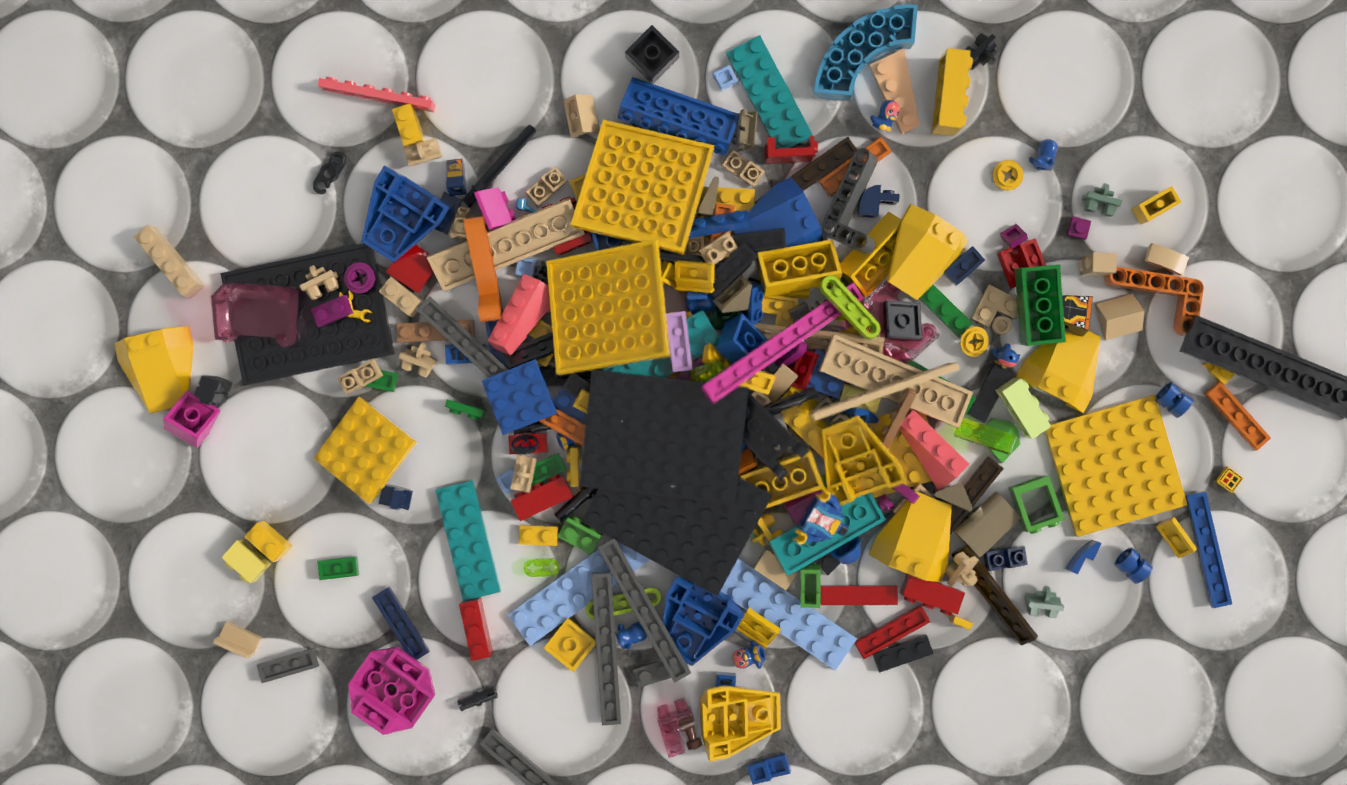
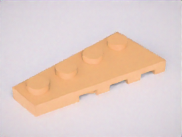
M902 49L869 65L884 100L895 101L900 106L895 123L901 135L920 126L905 50Z

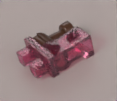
M684 698L674 701L677 711L670 713L667 704L657 707V721L668 758L685 753V746L680 735L683 731L686 732L689 739L686 743L688 750H694L703 745L701 738H696L691 706L688 707Z

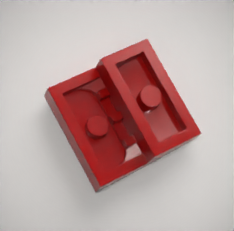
M1036 238L1021 243L1013 249L1009 248L997 253L1010 289L1016 287L1015 268L1046 266Z
M418 245L413 246L396 262H392L386 271L417 293L422 291L429 278L434 275L427 259L430 253Z
M806 350L803 356L788 366L789 369L798 375L790 387L799 390L807 388L819 354Z

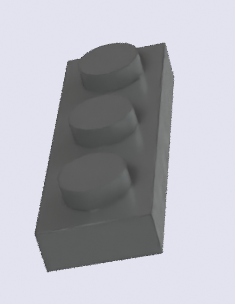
M310 648L257 664L261 683L316 668L319 666L315 649Z

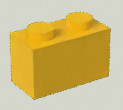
M409 103L392 109L404 147L424 142L425 139L415 108Z
M1170 186L1132 207L1131 210L1141 225L1177 206L1182 201L1173 186Z
M266 521L257 522L245 535V538L273 563L281 560L292 547Z

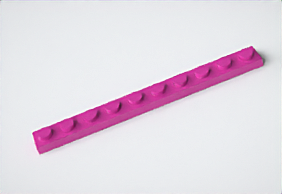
M854 282L846 286L859 302L864 299ZM827 299L706 382L701 388L710 402L715 403L840 316L841 313Z

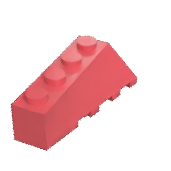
M524 274L501 315V319L498 320L488 339L494 349L511 356L527 338L526 335L531 329H535L539 324L538 321L545 314L549 313L551 310L549 286Z
M914 410L907 412L899 430L935 484L936 489L940 491L955 480L970 464Z

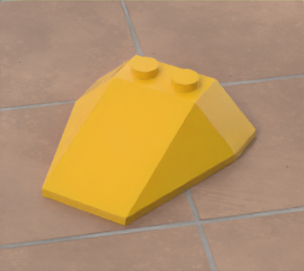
M909 204L900 221L887 282L913 299L918 300L944 274V271L960 257L967 244L965 235L939 216Z
M190 326L160 329L127 337L114 343L118 363L149 413L172 409L186 391L190 392L194 348Z
M1065 331L1066 342L1040 345L1023 361L1015 378L1024 379L1029 387H1036L1066 403L1065 405L1083 414L1093 394L1101 337L1090 331L1083 337Z
M859 416L822 429L827 490L836 496L841 506L853 502L859 496L884 487L889 489L907 482L900 463Z
M914 491L920 496L914 504L907 500L876 535L869 555L885 565L926 581L941 582L948 566L952 505Z
M732 686L706 689L700 698L701 735L708 760L712 762L729 758L780 730V693Z

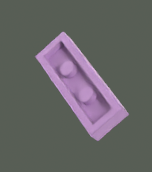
M685 311L667 313L666 321L673 372L692 370Z

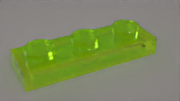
M963 418L960 427L956 428L954 436L1008 455L1011 454L1017 436L965 418Z

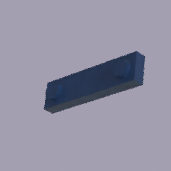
M390 586L372 597L407 654L418 660L430 652Z

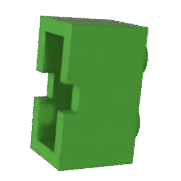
M808 564L801 568V608H820L821 564Z

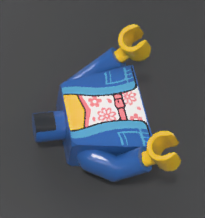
M821 487L823 492L820 495L816 494L799 523L798 526L801 531L798 529L795 531L799 535L792 540L799 544L821 542L825 539L831 540L835 532L844 537L848 532L849 526L842 523L844 515L841 513V505L836 496L824 487Z

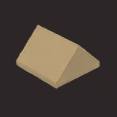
M1133 294L1095 303L1104 340L1143 330L1144 309Z

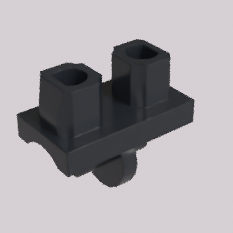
M980 33L975 39V44L979 47L976 50L970 46L964 49L971 51L970 57L973 58L972 71L979 64L982 66L986 63L993 65L996 62L994 55L997 53L995 49L997 45L995 43L996 36L993 34L988 37Z

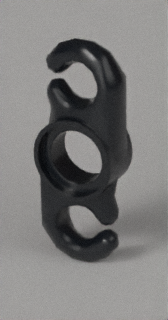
M340 151L333 152L332 155L334 157L340 156L342 161L337 164L334 162V158L330 157L328 163L320 168L318 175L313 181V189L316 193L325 194L327 192L326 189H319L318 183L324 182L325 187L330 188L331 183L338 179L339 174L346 165L344 153ZM327 168L334 169L333 177L327 178L325 176Z

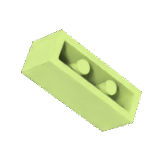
M1012 378L995 391L1024 437L1034 439L1051 427L1048 422L1049 417L1039 408V401L1029 392L1027 382L1021 378Z

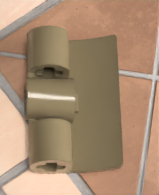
M995 491L982 505L976 506L968 514V518L954 533L978 557H981L1021 517Z

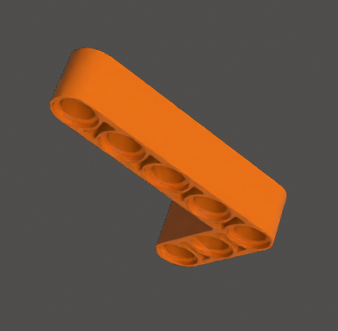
M484 216L464 219V227L479 292V318L481 322L501 319L502 300Z
M1116 267V273L1119 276L1118 281L1113 279V274L1104 276V281L1109 286L1178 296L1173 325L1174 331L1178 335H1186L1187 333L1183 328L1184 322L1189 327L1193 315L1200 316L1204 285L1198 279ZM1133 275L1137 277V284L1132 282ZM1152 278L1156 281L1155 287L1151 285ZM1171 281L1175 284L1174 290L1170 288ZM1190 284L1194 287L1193 293L1189 291ZM1187 303H1189L1191 306L1190 312H1188L1186 309Z

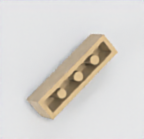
M147 225L133 236L182 296L192 298L205 287L204 283L157 227Z

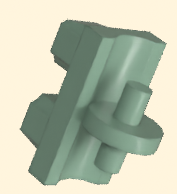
M1106 183L1101 188L1095 187V193L1089 191L1087 194H1083L1082 200L1085 201L1084 211L1094 213L1096 212L1097 205H1102L1101 215L1106 217H1112L1116 208L1122 204V200L1112 198L1114 191H1110L1109 184Z
M1044 586L1042 591H1036V594H1025L1027 612L1031 616H1037L1040 609H1045L1047 617L1056 618L1059 611L1064 610L1060 597H1056V593L1050 592L1049 586Z

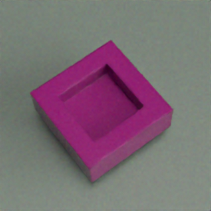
M1072 216L1066 236L1086 240L1091 221Z
M1017 224L1000 233L1001 239L1011 249L1028 239L1027 234Z

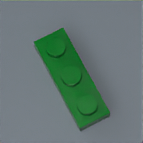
M934 285L919 298L957 337H960L966 331L965 329H968L973 324Z

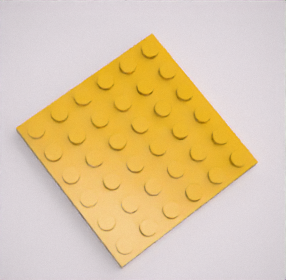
M603 120L571 221V227L634 243L656 239L659 249L684 254L714 152V145Z
M656 239L546 261L557 375L670 356L659 245Z
M1150 395L1050 424L1051 427L1044 431L1075 537L1188 505L1158 403L1155 401L1156 395Z

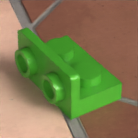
M573 515L572 517H567L557 537L591 555L602 533L583 524L581 518Z

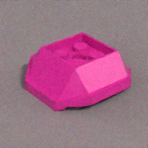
M398 647L372 650L348 684L351 713L383 735L413 728L436 695L430 669ZM389 684L395 685L397 692H391Z

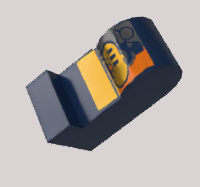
M463 159L447 160L446 188L449 195H467Z

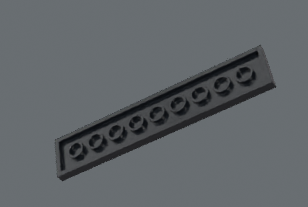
M1193 315L1179 352L1347 419V376L1198 315Z

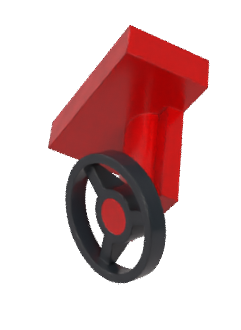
M547 433L508 435L509 455L548 452Z

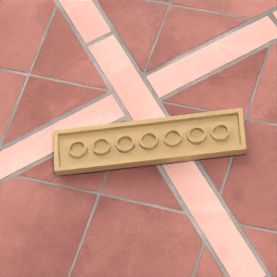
M570 198L513 220L494 230L487 231L495 271L585 235L584 230L571 227L575 209ZM467 240L427 256L443 292L476 279Z
M832 334L818 370L866 391L923 372L835 334ZM938 377L910 387L916 390V397L910 409L956 428L960 427L973 394L972 391ZM908 388L883 396V398L900 404L898 402L899 397Z

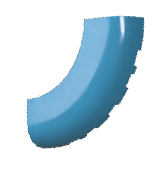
M904 4L879 9L853 22L834 40L824 55L816 76L813 94L824 99L849 101L852 97L853 87L858 74L870 61L889 51L911 49L915 43L918 5Z

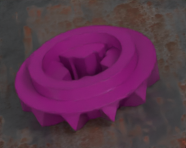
M361 262L350 265L344 274V282L347 288L359 294L368 292L376 280L372 268ZM357 272L360 275H366L363 278V284H361V282L355 281V279L358 278Z

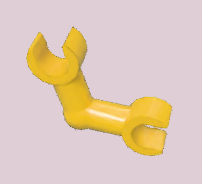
M348 291V300L353 314L347 317L360 318L364 322H371L365 319L364 315L365 313L373 312L368 309L363 311L353 310L351 302L353 300V293Z

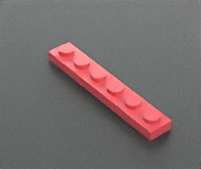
M326 77V79L319 78L318 86L324 91L399 106L410 103L415 109L429 112L435 111V103L427 96L420 95L417 98L412 97V94L407 92H401V94L393 93L394 91L388 88L377 90L374 86L363 84L362 87L348 80H345L344 83L337 82L338 80L332 77Z

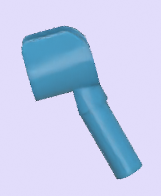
M517 198L515 206L518 210L530 213L536 212V210L526 206V199Z

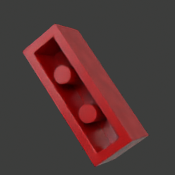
M557 474L548 478L550 482L545 485L540 482L531 486L532 491L530 493L521 491L514 494L515 499H512L511 503L519 520L523 521L572 498L574 494L565 475L560 477Z
M907 573L900 590L904 600L915 603L917 600L922 602V606L932 610L934 607L940 608L941 613L949 616L952 613L958 615L965 592L939 582L926 581Z
M482 598L462 601L459 604L470 659L475 661L489 658L493 654Z

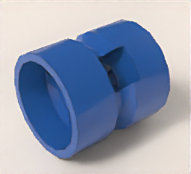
M1169 382L1157 393L1155 401L1163 408L1168 407L1167 411L1174 417L1179 418L1191 407L1194 399L1185 392L1180 393L1181 389L1174 383Z
M1132 547L1124 550L1114 562V565L1121 572H1127L1126 576L1134 584L1145 580L1153 569V566L1145 559H1140L1141 555Z

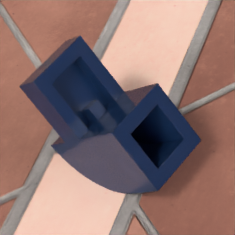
M874 185L868 188L858 203L857 217L877 218L879 216V205H896L899 202L900 194H894L895 191L883 190V193H881V185Z
M386 484L381 490L378 504L390 506V509L409 510L413 490Z

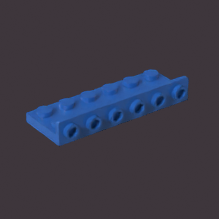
M632 77L622 99L617 117L619 120L654 132L714 145V153L722 156L727 154L739 120L738 113Z

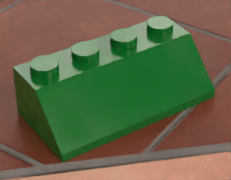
M1060 264L1015 268L1020 345L1033 346L1066 342Z

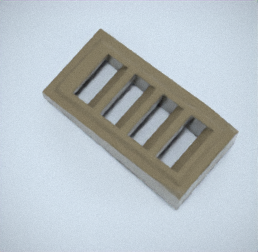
M715 176L697 210V215L704 217L713 216L719 177Z

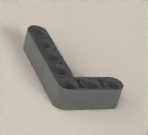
M860 148L855 152L821 224V231L824 236L861 253L869 254L875 248L874 239L848 227L878 162L876 155L866 148Z

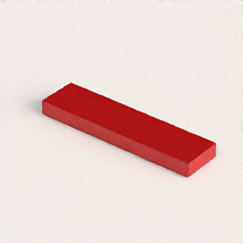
M821 585L820 605H898V586Z
M918 605L857 639L855 645L862 658L866 659L930 623V620L923 607Z

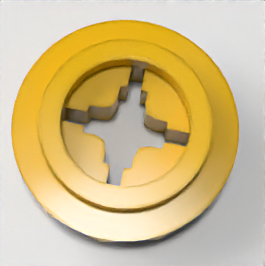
M1004 160L995 166L992 176L994 183L999 189L1009 191L1016 189L1022 183L1024 173L1022 167L1017 162ZM1012 169L1010 174L1012 179L1009 178L1006 181H1004L1005 175L1003 174V172L1007 173Z
M976 326L965 329L966 331L961 334V341L959 342L962 348L961 351L971 357L984 353L989 343L987 332L983 328ZM973 337L979 340L974 342V344L968 343L970 340H973Z

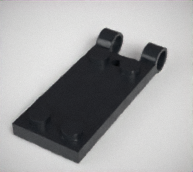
M748 391L743 442L782 480L789 472L777 459L789 447L802 459L809 453V450ZM776 445L780 446L778 451L775 450Z

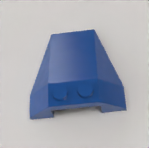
M384 165L374 181L361 242L394 263L442 222L450 207L439 197L411 179Z
M791 177L774 185L748 211L750 228L733 231L734 234L785 228L787 247L823 241L820 224L807 197Z
M676 577L666 594L662 622L685 662L693 666L737 629L744 617V613L732 598L720 591L718 596L685 578Z

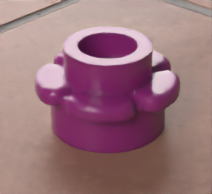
M885 494L881 497L878 496L879 501L877 504L884 511L886 509L891 511L890 508L894 506L891 500Z

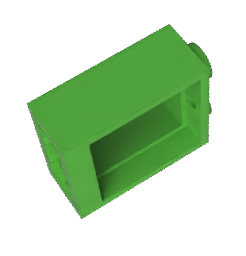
M1042 475L1008 487L1016 512L1021 517L1019 521L1023 531L1035 534L1042 531L1041 528L1048 526V528L1055 527L1060 524V521L1065 520L1050 476ZM1045 486L1055 516L1030 524L1020 494Z

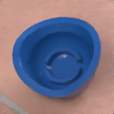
M857 536L831 551L830 554L842 564L855 562L861 555V538Z

